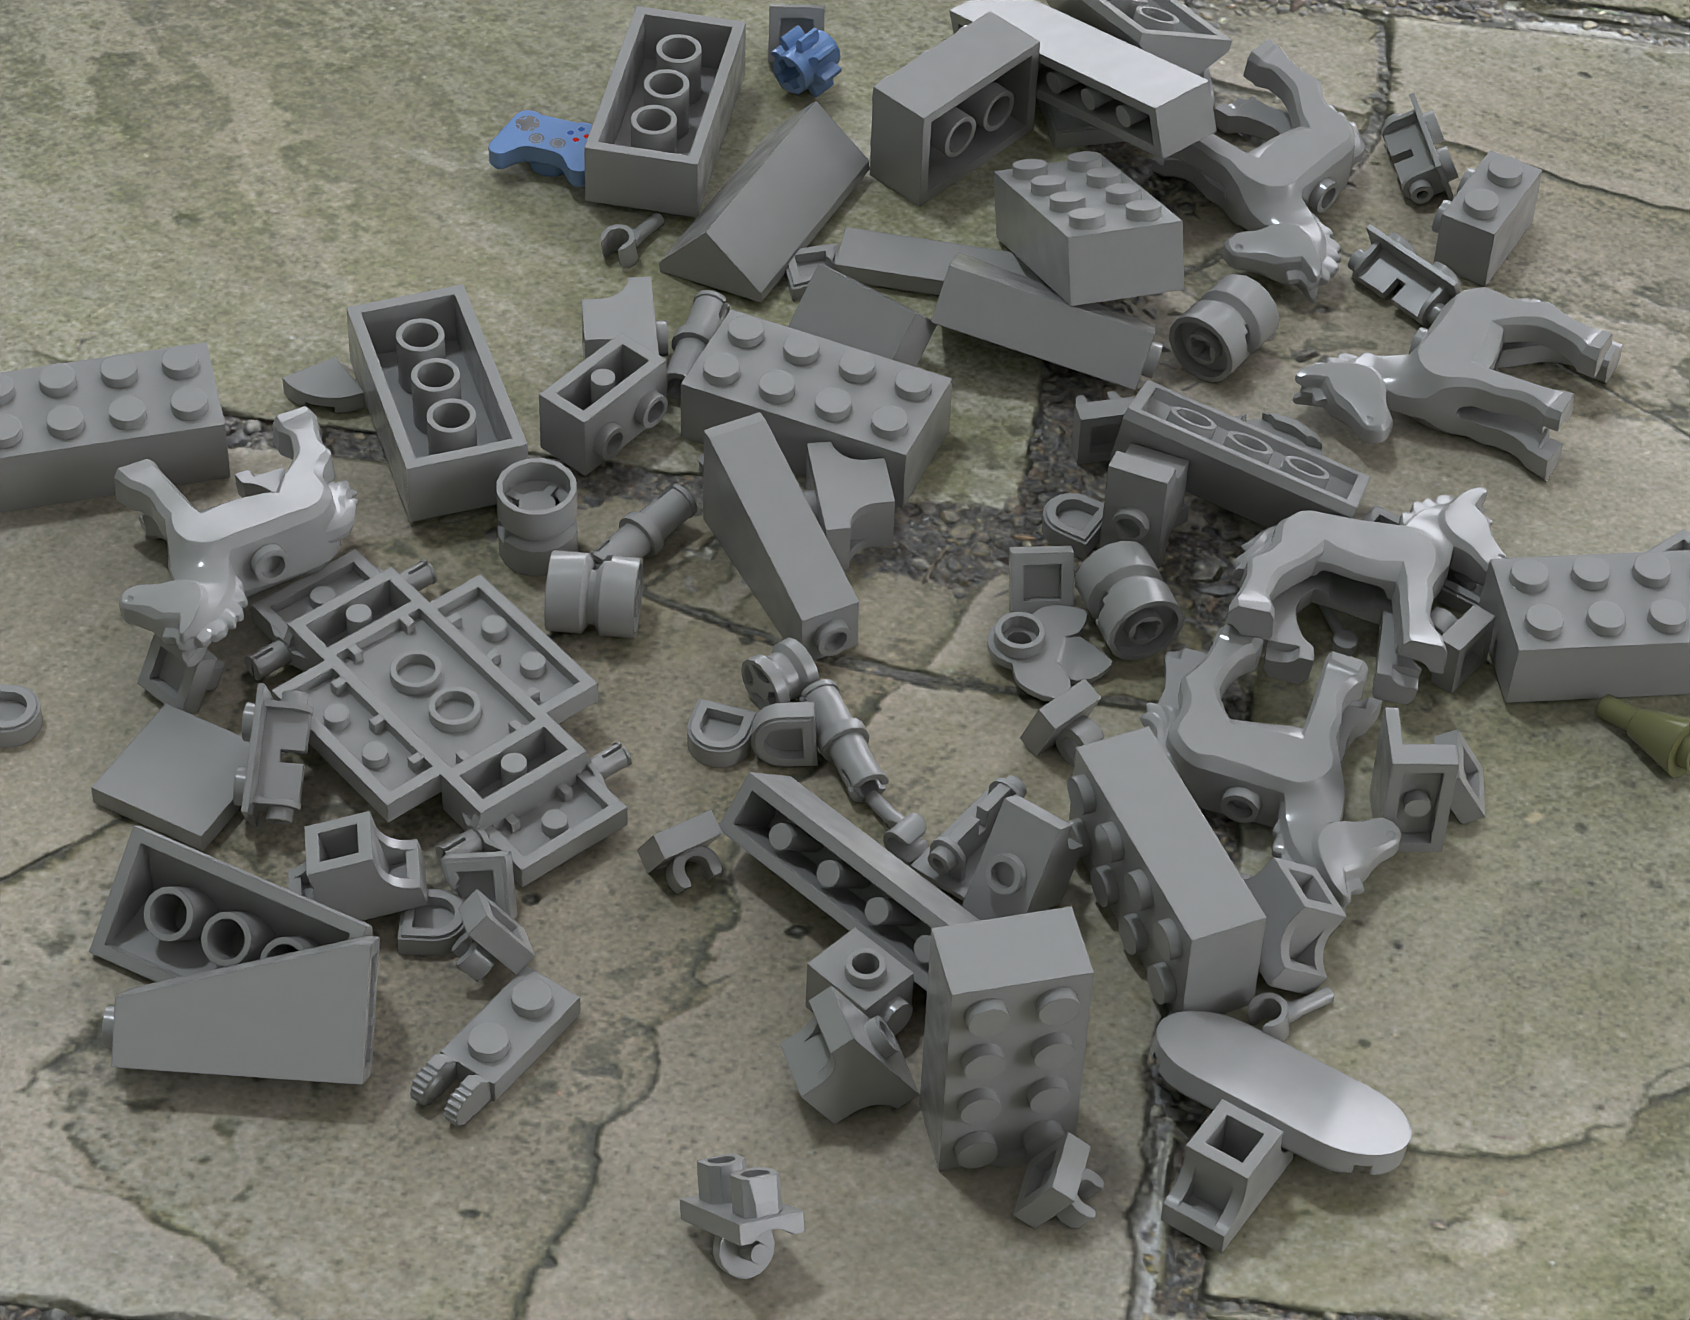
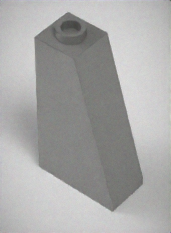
M960 252L956 254L948 267L931 319L932 323L1136 390L1141 375L1152 379L1163 344L1152 341L1156 331V326L1097 303L1070 306L1046 284Z
M758 412L704 430L703 519L783 639L788 637L796 639L809 652L813 661L825 656L836 655L843 650L857 646L859 600L763 415Z
M359 937L128 988L115 997V1006L106 1007L103 1016L102 1044L104 1048H112L111 1067L362 1085L372 1074L380 937Z

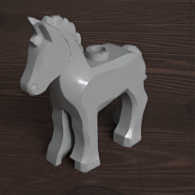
M1268 39L1251 51L1243 76L1252 82L1254 86L1270 90L1281 99L1288 112L1270 107L1253 96L1247 101L1239 97L1228 105L1223 102L1214 111L1217 130L1225 134L1245 133L1267 142L1246 153L1211 134L1165 159L1157 156L1154 157L1151 169L1164 179L1175 177L1194 184L1207 199L1220 206L1227 216L1244 231L1232 235L1224 242L1223 259L1231 268L1257 273L1281 284L1298 286L1309 302L1314 304L1317 299L1319 285L1329 284L1330 278H1333L1339 270L1337 263H1340L1341 258L1339 255L1340 246L1332 239L1333 232L1320 223V219L1313 213L1315 211L1319 213L1327 211L1336 200L1338 194L1346 188L1352 167L1364 155L1365 144L1356 123L1349 122L1344 113L1337 112L1332 104L1328 105L1323 96L1321 82L1303 72L1276 43Z
M1486 287L1474 288L1463 291L1453 297L1444 306L1429 329L1423 327L1418 329L1411 343L1409 355L1376 356L1371 353H1362L1358 357L1343 353L1338 355V358L1328 357L1326 363L1317 362L1314 365L1302 368L1295 376V381L1301 385V390L1293 396V402L1300 405L1323 407L1331 417L1354 430L1361 440L1373 444L1384 442L1391 434L1393 420L1389 410L1408 415L1430 429L1452 435L1468 436L1481 444L1508 451L1519 458L1526 468L1547 482L1558 464L1563 443L1549 438L1550 429L1559 431L1562 424L1568 422L1572 415L1575 394L1546 388L1498 372V368H1510L1538 362L1561 363L1574 366L1577 372L1607 384L1618 366L1623 345L1612 341V333L1578 322L1560 311L1550 302H1541L1539 299L1530 300L1528 298L1512 299Z
M306 406L277 415L273 422V444L282 456L293 460L288 470L285 471L282 467L264 474H254L249 470L236 473L237 490L242 498L198 511L159 470L156 463L149 459L120 467L116 471L114 476L116 500L130 510L144 513L139 516L141 528L147 536L154 540L161 538L167 541L168 568L171 578L169 582L155 585H136L125 590L119 598L121 616L128 624L155 633L162 639L163 643L177 646L178 649L182 650V657L186 667L196 666L204 657L207 647L212 641L218 642L225 638L228 629H235L236 623L244 619L242 608L248 605L246 597L293 578L319 572L337 554L341 546V540L346 538L352 531L355 509L359 501L355 497L358 493L356 490L351 489L348 480L333 482L336 475L331 451L322 443L317 416Z
M1477 487L1462 493L1456 498L1450 495H1440L1435 501L1426 498L1423 503L1414 502L1410 513L1403 512L1401 514L1399 525L1357 520L1312 510L1300 511L1281 520L1277 526L1261 531L1241 546L1246 552L1238 556L1232 563L1235 567L1232 578L1241 581V588L1229 605L1225 623L1233 625L1241 635L1264 639L1265 655L1263 669L1266 675L1270 678L1300 684L1309 678L1314 662V647L1302 636L1296 614L1304 607L1313 602L1379 624L1378 648L1372 688L1373 696L1376 699L1400 704L1412 702L1418 690V678L1422 670L1414 660L1424 663L1428 667L1429 672L1444 673L1448 654L1443 638L1434 628L1430 615L1432 603L1443 587L1448 570L1463 574L1475 583L1484 586L1490 559L1507 558L1493 538L1491 529L1493 521L1483 515L1485 508L1482 505L1486 500L1487 490Z
M1226 624L1218 630L1208 654L1185 647L1176 652L1167 651L1164 659L1165 690L1158 704H1146V713L1140 717V720L1144 727H1150L1198 807L1225 814L1228 818L1237 822H1254L1272 828V836L1275 839L1272 846V856L1315 867L1346 914V905L1350 904L1351 895H1359L1364 892L1362 883L1381 862L1398 852L1401 841L1400 828L1396 823L1385 818H1373L1364 821H1342L1345 797L1342 765L1346 749L1356 738L1364 735L1378 719L1383 700L1372 697L1357 701L1362 699L1363 688L1368 674V666L1364 660L1334 651L1328 654L1303 728L1229 719L1224 709L1221 698L1228 687L1238 677L1255 671L1261 659L1263 639L1241 635L1234 626Z

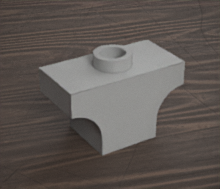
M628 277L624 289L614 296L602 299H582V345L584 360L621 332L659 356H668L667 321H655L651 277Z
M831 441L807 443L806 491H803L843 571L848 572L850 560L859 551L869 547L893 545L895 499L885 458L869 460L848 458L840 454L833 447Z
M1130 443L1126 453L1116 451L1108 466L1099 549L1107 544L1119 541H1135L1147 549L1159 570L1165 558L1172 528L1184 504L1189 460Z
M1017 794L1004 798L962 907L981 921L1045 911L1060 904L1083 849L1082 844L1069 838L1072 825Z
M370 811L304 827L306 861L300 866L288 870L290 891L360 921L428 905L425 857L417 839L398 840L384 835L376 827Z
M1273 857L1254 876L1240 873L1267 917L1259 972L1268 986L1308 995L1313 993L1328 978L1323 966L1324 947L1330 934L1347 916L1315 867Z
M833 986L828 987L809 1000L813 1015L808 1024L802 1030L780 1043L800 1096L834 1124L852 1113L872 1105H889L898 1109L920 1095L899 1044L886 1022L878 1015L870 1019Z
M1222 1099L1186 1145L1184 1162L1178 1179L1163 1202L1161 1221L1222 1254L1292 1161L1294 1153L1281 1147L1284 1131Z

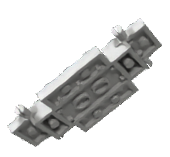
M355 549L327 564L319 572L311 573L252 605L254 623L273 643L245 657V664L249 673L259 681L264 676L286 664L293 665L303 671L300 675L272 689V697L276 701H281L282 692L288 690L300 691L309 695L308 705L314 709L309 744L388 823L442 792L443 810L465 832L447 843L436 847V855L440 863L441 858L446 854L511 851L514 880L521 887H524L628 825L627 806L607 788L604 781L632 764L627 748L625 746L622 747V743L616 741L612 746L589 759L586 750L558 725L598 701V683L482 574L429 602L418 592L437 582L436 572L430 563L427 564L426 559H422L419 563L398 573L393 567L385 571L374 567Z

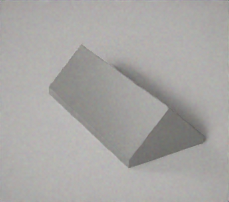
M1046 0L1049 7L1196 75L1201 74L1230 50L1232 44L1230 38L1178 0Z
M815 101L771 130L661 259L659 262L660 272L762 302L784 276L789 261L795 256L797 251L810 244L870 170L868 158L821 105Z
M1148 379L1127 407L1110 457L1112 459L1116 451L1126 453L1130 443L1187 459L1189 460L1185 492L1267 528L1277 526L1281 520L1295 513L1308 510L1353 519L1371 478L1366 474Z
M133 826L89 953L150 980L160 982L359 937L373 936L372 925L142 826Z

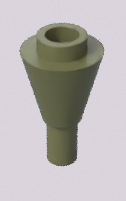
M1610 694L1602 697L1596 708L1597 717L1626 731L1628 736L1672 778H1679L1688 771L1690 772V717L1645 708L1637 709Z

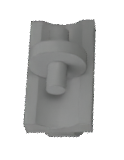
M735 1153L698 1160L699 1195L679 1199L681 1220L716 1235L713 1244L715 1262L722 1271L738 1279H750L759 1275L769 1265L775 1246L772 1229H781L793 1235L805 1232L803 1211L782 1202L780 1172L769 1167L747 1169L746 1158Z

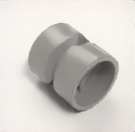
M1231 274L1223 277L1204 294L1199 302L1194 303L1175 320L1170 327L1169 341L1172 352L1177 360L1190 374L1203 381L1216 383L1225 380L1250 354L1254 353L1272 337L1278 329L1280 317L1276 303L1261 284L1246 275Z
M545 458L524 459L511 464L503 470L496 481L499 555L505 565L517 573L528 576H547L553 550L578 552L576 478L569 468L557 461Z
M1119 541L1107 544L1094 551L1082 562L1076 573L1075 587L1092 618L1096 619L1095 622L1113 655L1123 660H1139L1151 657L1165 649L1176 639L1183 627V612L1169 587L1163 582L1158 568L1143 545L1135 541Z
M553 550L548 567L545 592L544 620L546 631L581 634L591 624L595 626L600 636L636 638L642 604L643 558L607 555L601 564H595L589 553Z

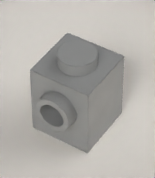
M855 927L807 963L806 1007L813 1012L809 1000L828 987L833 986L870 1019L876 1015L880 1016L895 1036L906 1026L913 1012L914 973Z

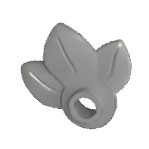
M1048 605L1041 607L1033 614L1011 612L1002 616L988 634L987 650L991 658L997 664L1011 669L1016 684L1027 694L1040 700L1051 702L1070 689L1071 685H1076L1084 678L1089 683H1093L1112 669V659L1080 636L1087 622L1088 612L1084 609L1065 605Z

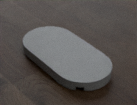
M1182 1011L1168 1015L1157 1026L1150 1047L1151 1059L1157 1058L1160 1061L1157 1071L1171 1087L1211 1110H1214L1222 1099L1284 1131L1281 1147L1331 1171L1352 1173L1355 1165L1371 1166L1368 1175H1378L1395 1169L1402 1162L1411 1139L1410 1123L1397 1105L1369 1086L1243 1021L1226 1015L1207 1011Z

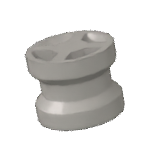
M789 637L775 644L770 655L757 654L745 660L741 667L745 688L759 710L772 704L790 703L794 698L799 699L803 697L801 693L808 685L820 680L816 664L809 652L800 642Z

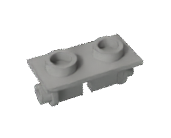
M1411 93L1409 96L1414 110L1404 114L1396 113L1390 115L1385 120L1382 128V136L1394 162L1403 194L1413 202L1422 204L1428 202L1433 195L1446 191L1449 201H1452L1454 195L1449 181L1459 178L1447 146L1437 150L1435 147L1436 144L1445 141L1434 111L1430 110L1422 114L1415 93Z
M1369 224L1366 229L1371 246L1366 251L1358 249L1348 261V268L1353 271V279L1383 299H1386L1400 284L1403 288L1392 298L1393 305L1424 327L1432 325L1444 306L1453 297L1461 293L1459 278L1446 265L1437 261L1431 265L1419 257L1413 246L1399 234L1392 232L1388 236Z
M258 683L255 703L247 702L244 708L242 739L244 742H250L247 767L238 766L236 770L233 800L235 806H242V814L253 827H258L260 811L267 812L266 821L269 823L291 825L293 814L301 811L305 766L304 764L281 762L282 753L307 754L314 709L308 705V694L300 691H283L281 701H276L264 683Z
M1009 775L1006 778H996L989 785V788L948 829L932 841L930 846L910 867L926 880L964 901L1004 798L1016 794L1024 798L1027 794L1025 784L1013 775Z

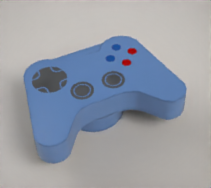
M531 110L521 111L489 143V162L496 169H505L520 162H529L531 168L538 174L544 176H560L565 174L568 182L573 186L583 187L585 186L584 147L592 124L576 123L545 116Z

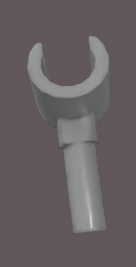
M655 213L635 229H631L623 224H614L607 227L601 234L603 257H610L614 251L618 250L620 265L627 268L634 266L638 261L637 246L664 225L663 216Z
M875 790L870 791L866 795L865 803L890 829L883 836L885 848L905 864H911L928 848L927 841L921 837L926 832L925 819L918 813H910L905 817L902 813L897 812Z
M1326 986L1289 1002H1286L1284 998L1275 993L1259 994L1250 1001L1248 1006L1249 1025L1253 1026L1262 1020L1273 1019L1263 1026L1262 1031L1284 1042L1289 1035V1023L1300 1019L1301 1016L1332 1003L1334 1001L1333 991Z

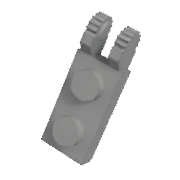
M526 965L440 1051V1054H435L426 1063L425 1067L421 1068L419 1073L416 1074L415 1079L412 1080L413 1083L409 1093L411 1095L410 1098L424 1106H427V1104L431 1105L438 1095H441L456 1079H459L462 1082L459 1088H455L453 1094H450L449 1100L446 1101L447 1104L443 1115L445 1116L444 1119L456 1126L465 1125L491 1099L496 1101L575 1021L581 1012L580 997Z

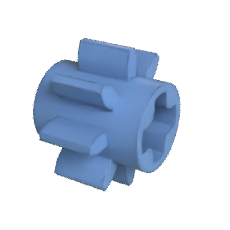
M797 25L779 38L781 45L774 49L771 55L775 58L773 62L774 75L784 89L798 96L808 89L816 98L834 85L833 78L842 72V68L838 65L840 61L838 45L829 34L815 27L805 34Z

